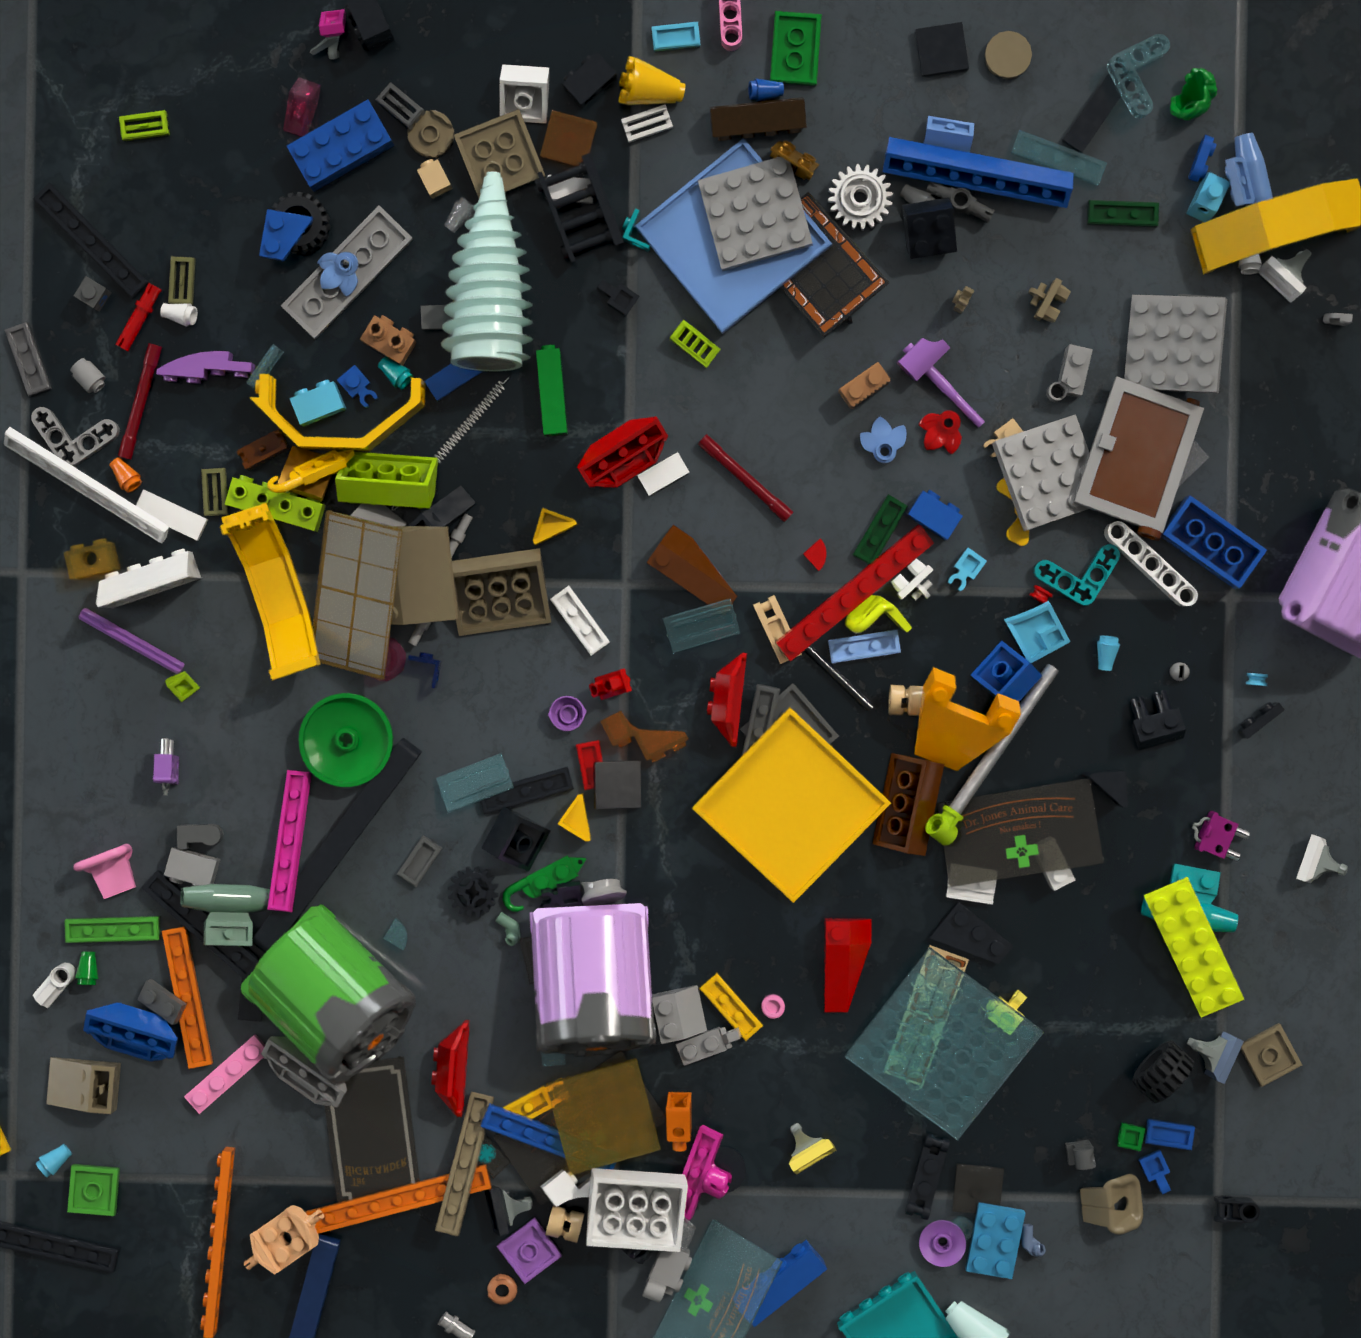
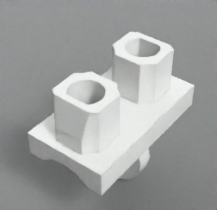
M915 559L907 566L915 576L910 582L901 574L891 581V584L898 592L896 595L900 599H903L914 588L917 590L911 596L915 600L921 595L926 599L931 596L927 589L933 584L929 580L923 585L920 582L933 569L929 565L925 566L918 559Z

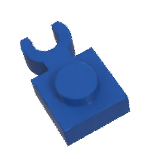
M356 365L352 366L337 379L352 398L359 395L360 403L366 408L369 407L365 402L366 396L372 395L375 400L378 399L374 391L366 389L371 383Z

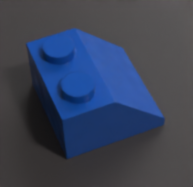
M1002 640L971 674L972 678L994 697L999 693L1019 702L1042 677L1028 660Z

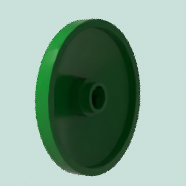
M341 693L320 700L308 711L299 731V749L307 768L318 779L338 787L358 786L373 779L385 767L393 750V730L387 715L374 701L358 694Z

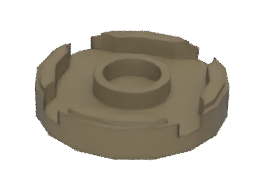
M1000 32L992 37L987 44L984 55L986 66L995 76L997 75L1003 79L1017 78L1030 65L1032 57L1031 46L1027 39L1017 32Z
M430 110L425 111L426 113L419 117L420 120L413 124L411 130L408 128L407 134L409 143L417 154L426 158H436L444 155L451 148L454 141V129L451 121L443 113Z

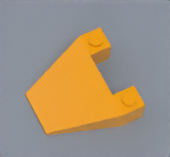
M933 667L922 690L914 754L933 762L942 763L945 767L958 771L1011 734L1021 716L1019 701L997 693L986 715L950 702L956 690L955 676Z

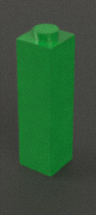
M555 345L541 346V350H536L543 434L545 437L568 435L560 348L555 349Z

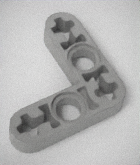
M39 407L31 415L33 424L54 455L65 461L67 455L64 450L60 449L59 452L57 451L58 448L63 446L68 452L75 453L72 457L73 462L65 461L73 467L79 465L114 441L120 433V428L116 422L104 419L72 440L50 409ZM39 414H48V416L46 417L47 422L50 425H53L55 423L56 426L50 427L45 432L44 429H47L48 427L44 422H38V420L40 419ZM105 425L113 426L111 430L112 435H102L100 438L103 439V442H100L94 432L96 431L97 434H101L105 431ZM54 431L62 433V441L58 444L52 443L50 439ZM87 437H92L95 441V445L91 450H86L83 447V440Z

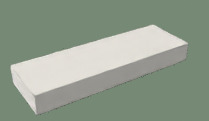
M146 490L142 491L136 504L137 507L166 524L169 528L199 541L208 519Z
M567 586L550 599L591 656L610 643L570 586Z

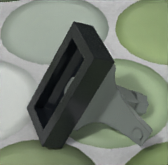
M491 1185V1189L484 1191L493 1233L499 1236L509 1234L510 1226L513 1224L515 1216L532 1209V1199L530 1196L519 1200L512 1199L504 1190Z

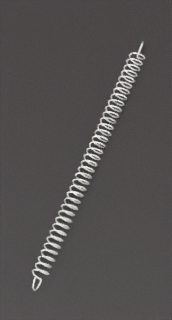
M492 388L493 391L495 392V393H493V394L496 395V396H499V395L497 394V392L494 390L495 388ZM481 401L482 405L485 407L484 409L487 410L486 406L484 405L486 403ZM472 411L473 414L475 413V414H477V415H479V416L481 417V414H480V413L478 414V413ZM455 431L456 435L459 437L458 439L461 440L460 436L458 435L460 433Z

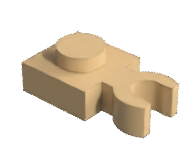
M1012 418L994 432L997 439L986 441L983 447L986 448L988 445H992L994 441L1023 431ZM995 452L990 455L991 458L996 457Z

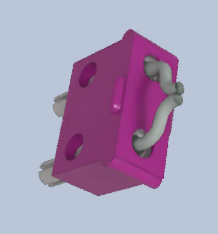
M1214 811L1208 812L1207 817H1203L1199 823L1194 822L1192 829L1195 830L1194 838L1196 843L1194 848L1201 852L1204 850L1223 859L1226 856L1236 861L1239 860V858L1227 854V852L1240 857V853L1230 850L1229 847L1234 835L1244 839L1248 838L1236 832V830L1246 835L1250 834L1248 831L1238 828L1239 824L1218 816L1219 814ZM1204 822L1200 834L1198 836L1197 826L1202 825V823Z

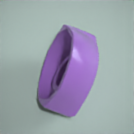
M563 696L554 701L548 716L558 729L571 731L581 725L587 710L577 698Z

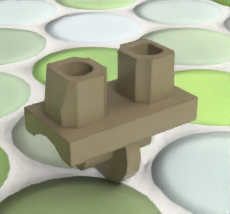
M1058 278L1053 280L1046 294L1044 291L1047 285L1044 283H1040L1038 289L1030 288L1028 293L1033 296L1030 304L1036 307L1039 300L1042 301L1033 317L1038 321L1044 319L1052 323L1056 321L1060 310L1050 306L1053 298L1065 303L1071 293L1070 290L1061 285L1062 280Z

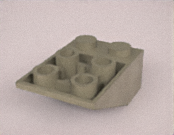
M51 1057L47 1104L83 1112L112 1114L117 1110L121 1063Z

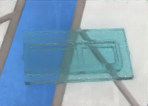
M730 598L663 618L673 653L740 633L736 620L737 615L734 612Z
M502 753L436 778L448 813L514 788Z

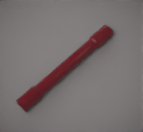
M148 343L143 361V370L126 432L120 445L119 457L132 460L141 418L154 371L161 354V346Z
M708 434L701 439L698 445L760 498L783 522L793 514V511L779 498H776L751 476Z

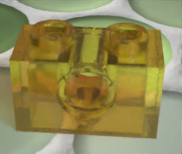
M105 538L92 541L93 545L84 547V544L70 546V551L64 552L70 580H78L121 570L115 543L107 542ZM91 552L95 553L97 557L93 565H89L87 562V556Z

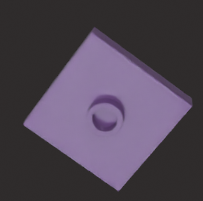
M535 1217L497 1245L499 1251L524 1284L563 1255L551 1238L545 1235V1230Z

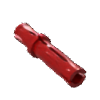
M148 282L139 301H136L135 305L137 306L115 345L129 352L145 319L154 310L152 307L162 291L160 288Z

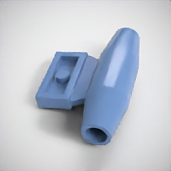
M1247 133L1235 137V157L1225 160V174L1230 180L1232 201L1236 207H1247L1272 199L1273 195L1265 161L1254 134Z

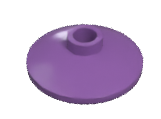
M939 1220L928 1224L923 1229L919 1239V1247L923 1257L929 1263L939 1267H948L956 1264L963 1257L966 1250V1239L964 1233L956 1224L950 1221ZM945 1238L947 1243L940 1244L939 1239Z

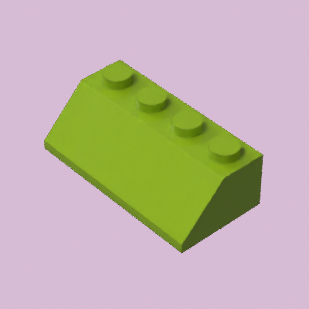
M354 452L355 455L346 463L347 467L338 470L335 478L338 502L416 507L419 509L430 508L435 495L438 458Z

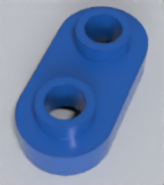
M1203 136L1188 179L1198 182L1200 178L1204 179L1209 167L1205 165L1208 156L1212 157L1216 148V143H1213L1214 137Z

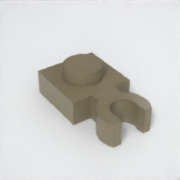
M967 286L964 287L963 291L958 290L952 300L955 304L953 310L961 314L974 290Z

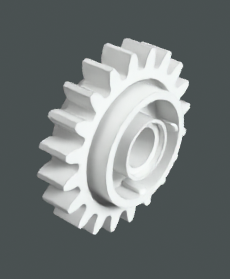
M857 164L853 172L848 166L846 169L847 175L839 172L840 181L837 179L832 180V184L836 188H829L828 192L834 196L828 198V202L835 203V205L830 208V212H839L835 220L843 217L842 226H846L848 222H851V229L854 230L856 225L860 224V228L863 231L865 223H868L873 228V220L881 223L882 217L880 214L888 215L889 212L884 207L892 206V202L886 200V198L893 196L892 192H886L891 184L882 183L885 179V174L877 177V168L870 173L869 165H866L864 171H861L860 165ZM862 192L866 195L867 200L859 203L854 199V194Z

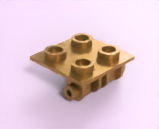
M779 140L771 148L770 157L777 158L781 156L794 164L792 167L793 172L798 167L795 175L803 180L808 179L810 181L814 171L820 164L815 162L816 159L808 153L801 154L796 151V147L792 143Z

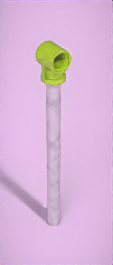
M1047 664L1041 672L1042 677L1019 704L1021 716L1011 734L987 750L950 806L944 805L941 814H935L928 819L925 830L941 845H949L956 839L958 834L956 825L964 819L961 813L1059 671L1052 665Z

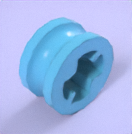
M1247 673L1249 680L1246 681L1247 685L1267 686L1265 679L1268 678V674Z

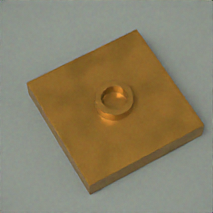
M292 446L277 485L290 480L289 474L293 471L294 467L322 454ZM333 474L318 479L315 483L300 485L289 490V492L322 502Z

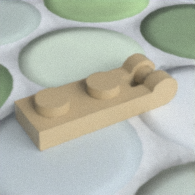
M773 595L768 598V601L761 604L758 602L753 607L779 663L782 664L789 660L775 642L787 633L790 628L776 597ZM773 609L775 615L767 619L764 612Z

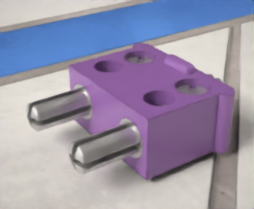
M168 738L161 739L160 754H154L153 782L162 784L163 795H168L170 784L179 783V756L173 755L174 741Z

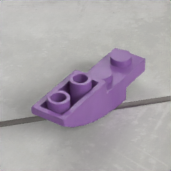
M211 351L178 358L157 369L156 374L163 377V381L177 382V378H185L187 383L201 384V380H208V371H211L210 375L225 376V372L234 373V377L248 378V374H255V365L250 362L232 361L233 354L229 351Z

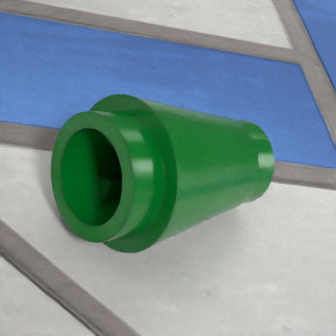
M81 952L75 976L77 985H96V980L99 979L95 957L96 952Z

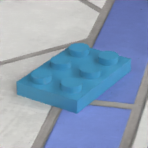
M978 1202L965 1267L966 1272L1008 1279L1013 1278L1025 1210Z

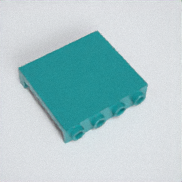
M915 1271L904 1273L897 1279V1283L892 1286L887 1285L879 1290L878 1296L872 1300L870 1298L865 1299L859 1304L860 1308L854 1312L848 1311L839 1318L840 1321L837 1322L839 1330L844 1333L846 1338H958Z

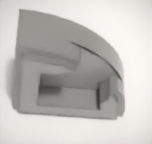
M1327 313L1324 314L1323 323L1347 326L1352 323L1353 314Z

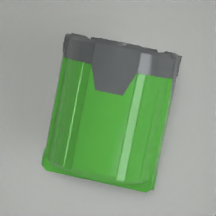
M322 904L310 907L300 920L272 945L258 962L253 972L241 984L242 994L255 1004L314 1064L321 1075L333 1085L349 1081L352 1076L361 1072L376 1059L380 1060L389 1052L405 1032V1026L413 1013L414 1007H416L415 995L405 985L400 983L336 919L335 915Z

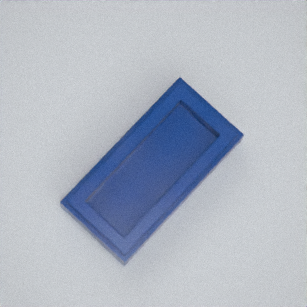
M1148 1119L1144 1142L1192 1150L1195 1127Z

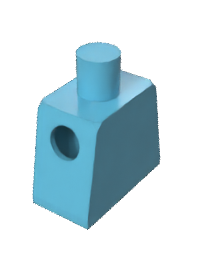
M1206 173L1186 214L1202 222L1211 220L1221 205L1230 186V181L1213 173ZM1199 207L1205 208L1208 212L1201 210Z

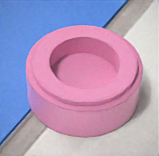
M775 994L766 996L761 1004L762 1012L768 1018L775 1019L780 1017L785 1010L783 999Z

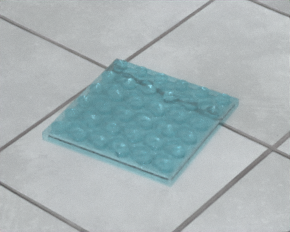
M929 947L847 1051L845 1058L958 1140L1042 1036L1043 1030Z

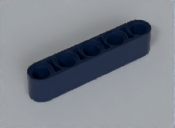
M318 1234V1245L312 1250L289 1338H315L341 1239Z

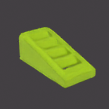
M685 320L680 323L669 338L670 341L706 368L721 350ZM685 329L688 330L689 333L686 335L683 341H680L679 337L682 335ZM693 335L696 336L695 341L688 347L686 345ZM702 341L704 345L696 354L693 350ZM709 346L712 350L705 359L701 358V355Z

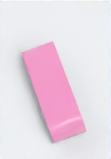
M718 0L721 44L724 49L735 51L742 43L740 0ZM727 10H733L737 15L734 19H727L724 13ZM733 33L738 37V40L734 43H729L725 39L726 35Z

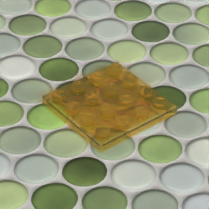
M636 1058L546 1083L570 1175L661 1150Z

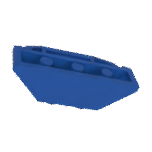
M118 1002L88 1010L85 1016L83 1031L91 1034L105 1048L150 1062L165 1058L170 1059L175 1055L178 1038L167 1021L158 1014Z

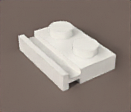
M951 863L946 897L993 905L998 871Z

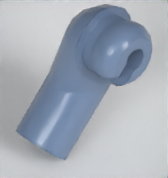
M1023 1224L1021 1233L1022 1247L1034 1257L1043 1256L1046 1249L1043 1244L1033 1237V1225Z

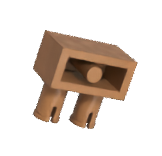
M374 315L360 340L403 366L417 343L412 338L414 334L403 327L401 330L396 329L392 326L394 322L383 315L381 318Z

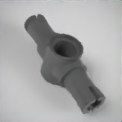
M930 182L926 189V192L940 199L949 198L955 213L972 214L986 221V223H989L995 211L977 202V198L971 196L970 192L964 188L957 189L953 186L950 188L944 184ZM956 196H963L967 203L964 206H959L954 202V198Z

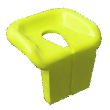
M878 595L868 597L851 611L845 619V626L854 633L865 631L883 613L905 632L912 628L892 603Z

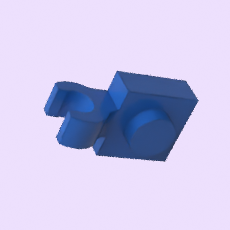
M1157 1150L1139 1158L1138 1160L1149 1182L1155 1180L1162 1194L1171 1191L1164 1176L1170 1173V1170L1162 1152Z

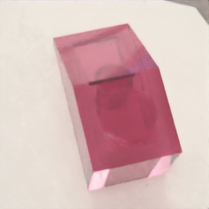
M302 78L297 79L289 91L284 131L301 137L308 133L318 105L321 85Z

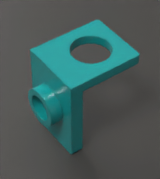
M635 208L632 217H627L623 224L622 230L625 231L623 241L649 252L650 245L630 237L640 215V210Z

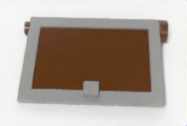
M1116 376L1073 503L1139 526L1138 535L1150 540L1159 541L1204 408L1199 406L1200 401L1192 398H1187L1186 401Z

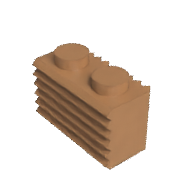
M877 362L842 386L838 392L849 408L854 409L855 406H858L859 403L861 404L870 395L872 396L878 390H881L882 387L884 388L885 385H888L890 378L880 363Z

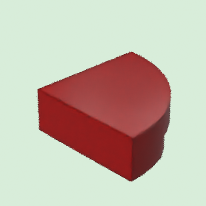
M821 538L803 553L818 571L823 567L827 555L825 544Z

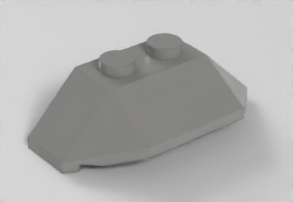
M271 1036L268 1039L261 1054L264 1059H267L269 1066L278 1078L315 1104L332 1105V1107L336 1108L340 1105L347 1092L345 1082H340L336 1085L328 1082L314 1064L287 1037Z

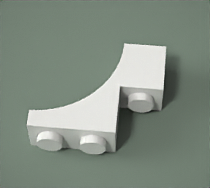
M562 1169L540 1187L552 1204L558 1207L560 1204L574 1198L589 1197L591 1176L577 1187L575 1184L578 1183V1180L571 1171L566 1173Z

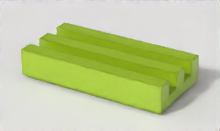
M165 110L119 116L123 141L170 135L167 112ZM160 117L162 120L158 122L125 126V122L146 120ZM163 127L161 130L126 134L127 131Z

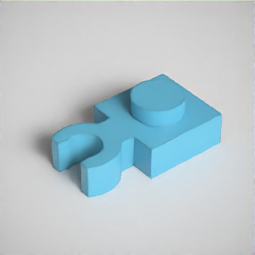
M967 547L954 565L959 570L958 573L951 575L948 583L951 584L955 578L959 579L961 585L957 590L962 591L966 586V578L969 577L974 580L987 560Z

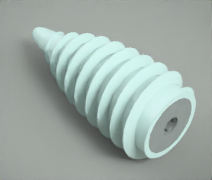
M499 172L486 173L480 190L479 201L473 207L475 211L474 217L465 222V227L470 231L457 239V243L464 250L458 251L452 256V260L461 267L453 269L448 274V277L457 284L446 290V295L455 302L445 306L444 312L454 319L442 325L443 330L452 335V337L443 340L441 346L448 352H451V364L470 370H514L522 366V361L531 358L522 353V345L533 341V339L522 334V328L531 325L533 322L522 316V310L533 305L523 300L521 293L530 290L531 286L522 283L520 280V275L529 272L530 269L518 263L517 258L525 255L527 252L516 248L514 239L522 236V234L512 229L510 220L515 217L509 215L503 178L500 177L501 174Z

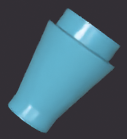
M1105 635L1100 636V640L1097 641L1098 669L1112 671L1120 647L1118 643L1119 638Z
M62 1144L60 1147L40 1156V1160L36 1162V1165L46 1177H49L51 1174L54 1176L64 1162L72 1155V1152L65 1144Z

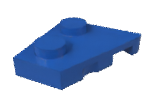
M267 209L259 256L285 261L293 246L301 239V235L306 228L312 224L313 217Z

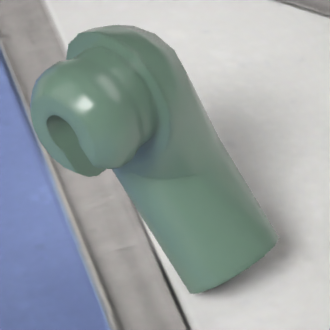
M501 912L495 922L505 927V942L510 946H514L521 938L519 923Z

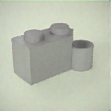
M1071 344L1065 348L1058 382L1052 383L1046 390V396L1050 401H1061L1066 395L1075 398L1082 396L1093 349ZM1053 386L1061 388L1062 396L1060 398H1055L1051 394Z
M681 1246L680 1252L659 1251L647 1278L642 1296L660 1303L664 1293L671 1296L674 1291L678 1293L683 1283V1279L680 1278L683 1270L688 1271L692 1258L689 1257L690 1249Z

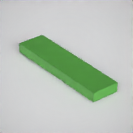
M160 916L65 919V943L160 940Z

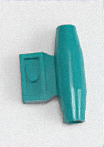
M1173 864L1170 884L1188 877L1213 932H1235L1238 925V914L1211 904L1218 893L1221 872ZM1144 898L1141 914L1154 919Z

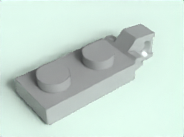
M717 1027L676 1043V1047L685 1066L726 1051L732 1047L731 1042L740 1039L742 1035L739 1028L726 1031L725 1027Z

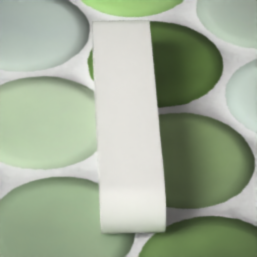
M1116 521L1106 526L1104 535L1107 541L1115 545L1122 555L1175 604L1185 607L1191 606L1197 601L1198 594L1196 589L1125 523ZM1114 526L1120 527L1122 531L1119 539L1111 535V529ZM1131 542H1135L1139 546V551L1135 555L1131 554L1128 550ZM1148 558H1153L1156 562V567L1152 571L1148 570L1145 565ZM1166 573L1173 577V583L1169 587L1163 583V577ZM1184 589L1190 593V599L1186 603L1180 599V593Z

